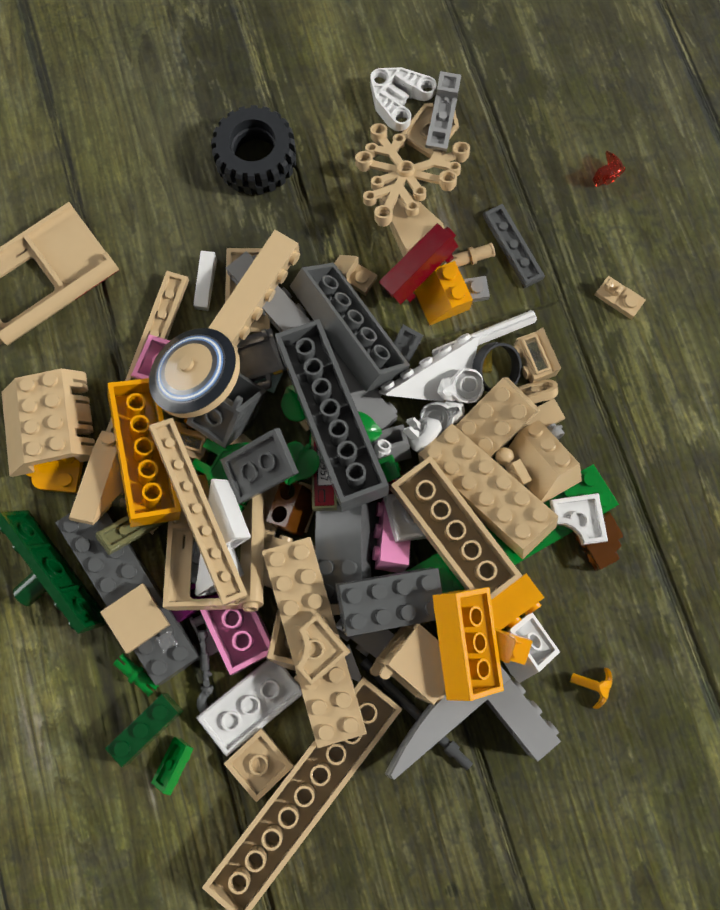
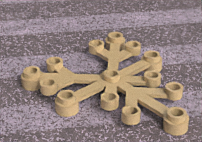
M381 123L372 125L370 137L374 143L366 144L365 151H360L356 154L355 164L362 172L369 171L371 168L388 172V174L371 178V189L374 191H366L363 194V203L367 206H373L378 198L389 195L385 204L376 207L374 210L375 222L382 227L388 226L392 222L393 208L398 197L406 205V214L408 216L418 215L419 203L416 201L425 200L426 188L421 186L417 180L439 184L444 191L453 190L457 184V176L461 173V164L458 162H465L469 157V144L457 142L453 145L452 152L447 154L446 151L433 149V154L429 160L413 164L411 161H403L398 154L399 149L405 146V136L403 134H395L391 144L387 139V126ZM378 154L387 156L394 165L375 161L373 157H376ZM433 167L445 170L440 175L422 172ZM396 180L394 184L384 187V184ZM406 182L413 190V199L404 187Z

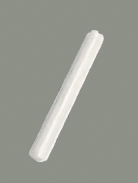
M530 310L472 333L470 337H477L478 345L531 325L536 322L537 317L534 311ZM457 340L433 349V357L439 354L438 350L446 345L451 346L455 344Z

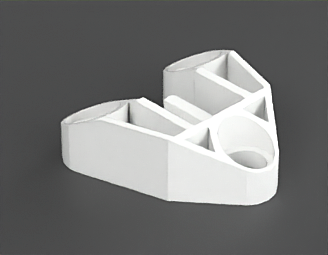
M402 67L375 69L371 73L370 79L375 110L388 127L394 131H403L411 123V112L403 106L406 100L410 98L427 101L433 98L436 94V80L430 76ZM376 77L383 78L385 82L382 84H378L374 81V79ZM432 88V90L428 92L423 91L422 89ZM400 118H407L405 122L397 121Z

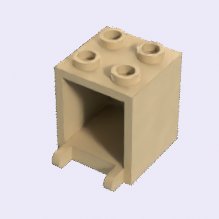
M420 624L400 627L374 661L375 663L370 668V674L373 676L380 675L382 679H388L392 676L417 699L434 705L446 695L439 641Z

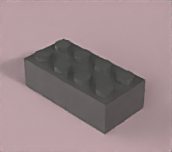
M435 567L335 584L342 631L347 637L435 621L432 595L442 593L439 570Z

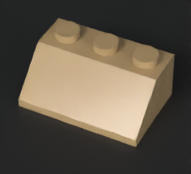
M540 420L520 430L508 447L514 453L513 462L521 459L532 479L526 487L543 503L582 481L580 463Z

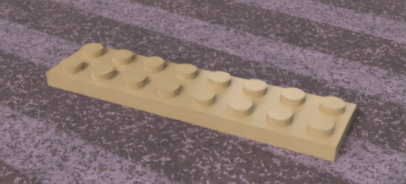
M311 537L262 551L294 666L301 659L304 649L303 639L298 629L317 612L339 637ZM346 658L342 659L312 687L295 668L317 748L367 734Z

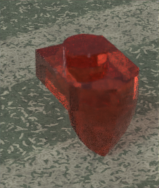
M609 151L605 152L608 165L597 169L592 179L596 187L612 183L626 170L621 160Z

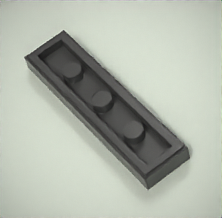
M498 205L484 212V220L523 287L527 288L545 278L543 271L504 205Z

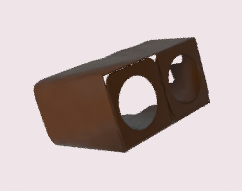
M283 481L278 487L266 522L285 534L301 537L313 511L312 493L305 486L292 483L295 487V495L290 499L288 495L289 485H286Z
M609 511L603 514L608 538L607 542L582 545L578 535L573 531L575 538L595 571L615 563L620 558L617 550L622 546L619 539L623 537V534Z

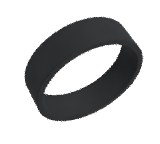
M492 342L484 345L477 352L472 369L477 370L483 378L482 368L487 354L495 347L501 346L508 352L511 358L512 367L509 379L516 385L522 371V362L518 351L506 343ZM483 378L484 391L489 392L491 388L487 386Z

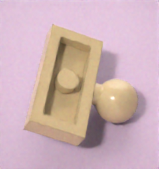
M503 447L496 452V462L501 466H505L506 471L523 486H526L532 480L521 459L513 462L514 453L511 449Z

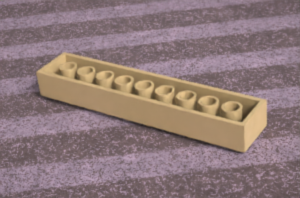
M364 676L354 689L367 734L321 748H317L316 741L314 740L203 885L202 889L226 910H252L402 711L401 706Z

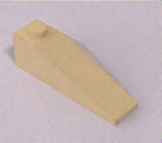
M101 431L93 447L69 516L71 521L94 525L112 506V502L119 494H124L115 435L112 432Z

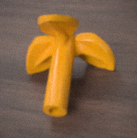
M604 668L606 679L601 682L575 673L572 674L571 683L599 692L600 699L593 706L594 709L602 707L608 699L612 686V673L609 668Z

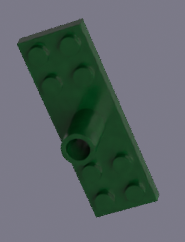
M30 511L0 512V531L8 537L13 549L21 555L32 570L13 589V594L17 601L24 606H31L45 592H48L54 600L56 608L62 611L68 620L69 626L78 634L104 626L107 622L100 613L102 611L101 607Z

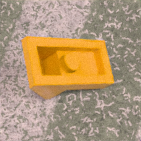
M495 628L499 659L505 663L513 661L525 665L533 641L529 638Z

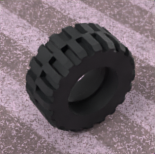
M251 105V108L239 107V110L236 112L232 110L227 114L228 117L226 119L223 117L218 122L219 127H215L213 138L211 139L212 154L220 177H223L224 182L228 186L232 185L234 190L238 192L244 190L245 194L252 195V192H257L258 195L264 194V191L269 190V192L276 190L277 185L282 186L286 183L285 177H291L293 173L292 168L296 165V147L292 128L289 127V123L285 118H281L280 113L277 111L271 112L270 108L265 106L258 108V105ZM251 140H263L274 147L267 157L258 161H245L235 155L241 145Z

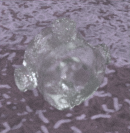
M167 630L166 634L156 637L155 641L162 648V652L177 646L178 641H175L170 630Z

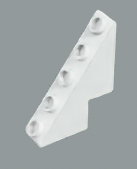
M469 333L461 335L456 339L457 342L455 344L440 348L438 350L439 354L421 360L419 362L420 365L415 369L410 368L402 372L399 379L384 383L379 393L386 396L444 402V399L437 393L440 381L443 378L453 377L462 369H472L477 352L478 338L470 337Z
M212 479L208 502L239 576L242 577L244 573L234 548L251 538V535L229 480ZM200 554L195 595H213L217 591Z

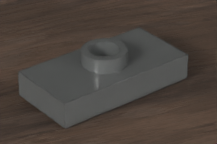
M403 324L393 343L409 363L424 335Z

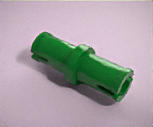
M122 653L119 658L126 665H123L116 659L113 666L117 667L129 678L128 682L130 684L134 683L147 697H150L153 691L146 685H149L155 691L160 685H155L152 679L144 672L145 669L142 666L138 667L125 653Z

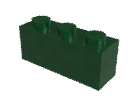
M168 693L161 694L105 749L121 767L130 764L183 712L182 708Z

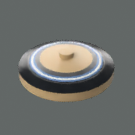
M210 328L192 329L176 336L163 347L152 364L149 375V389L153 400L165 412L175 417L192 418L208 413L228 397L237 382L240 371L238 351L226 335Z

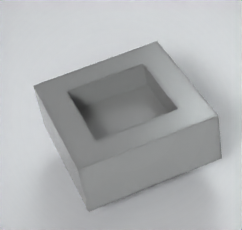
M486 276L464 279L472 296V302L489 300L490 294Z

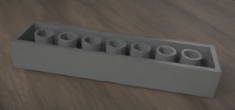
M320 319L275 334L278 350L342 512L388 496L389 485Z
M110 509L94 525L69 520L70 513L55 522L107 607L143 583L170 623V626L134 649L155 685L164 684L200 659V652L182 623L176 620L171 610L162 607L163 593L133 545L130 543L108 555L96 538L97 532L117 522Z

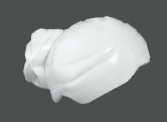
M465 368L458 371L453 377L443 378L440 381L437 393L446 401L454 402L457 400L461 403H474L483 394V378L477 370Z
M457 400L454 402H431L426 404L421 410L420 419L429 417L439 420L443 432L451 424L457 423L464 417V404Z

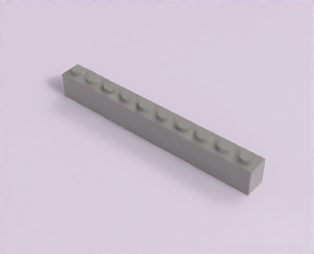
M247 251L226 267L227 274L236 285H238L256 258L255 255L251 256ZM278 285L275 288L276 292L270 302L266 301L262 307V314L264 316L265 313L268 315L270 323L279 332L314 321L309 320L305 309L299 303L295 304L291 300L292 296L284 287L280 288ZM330 343L357 411L370 416L381 430L388 429L397 421L396 408L390 402L386 403L381 398L382 394L379 393L378 388L365 392Z

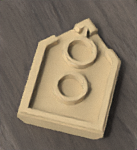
M425 103L412 118L409 127L400 133L405 136V143L428 158H431L433 154V149L425 148L434 108L433 103ZM456 112L454 113L450 138L459 128Z

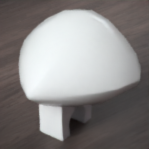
M412 417L406 421L410 427L403 430L407 435L409 446L414 451L421 452L441 434L442 426L437 419L426 417L417 420L415 417Z

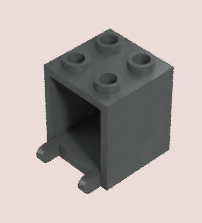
M239 373L233 390L220 405L208 413L188 418L186 424L223 448H226L253 425L267 390Z

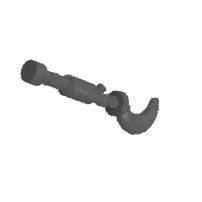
M207 630L198 631L201 653L199 654L200 670L203 671L202 679L204 685L201 687L202 692L197 698V708L200 713L208 708L207 698L214 689L213 685H210L209 677L212 673L209 671L210 658L209 652H207Z

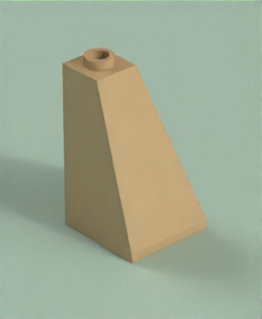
M396 180L384 184V187L394 184ZM389 195L378 198L380 205L385 204ZM398 197L393 208V219L389 226L404 257L437 223L443 228L444 225L419 201H416L419 203V214L408 216L406 214V205Z

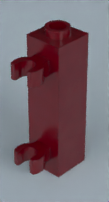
M437 223L379 283L400 305L406 299L410 303L416 297L413 292L444 261L450 263L454 259L452 253L459 247L454 240L456 237L455 233L449 227L444 229Z

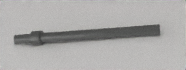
M365 658L360 665L370 674V668L373 663L368 658ZM371 675L415 720L420 717L422 712L389 679H382L380 675ZM444 736L438 742L444 748L443 752L449 758L453 757L466 771L472 766L473 763L459 750L460 746L453 740L450 741Z

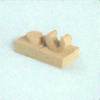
M610 276L606 278L595 293L596 297L631 320L646 301V299Z

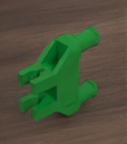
M207 438L203 447L208 452L217 456L215 461L209 466L195 458L192 465L196 471L206 476L210 488L212 479L228 480L220 460L249 442L232 444L223 448ZM248 501L242 504L246 506L248 504ZM238 504L242 512L245 508Z

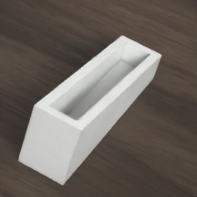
M201 251L193 305L197 310L209 311L217 264L215 252Z

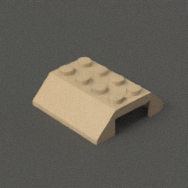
M61 368L15 378L2 391L10 477L34 473V465L75 456L80 463L89 461L95 445V439L77 437V434L89 435L94 432L89 405L90 400L86 396L72 394L88 392L85 372Z

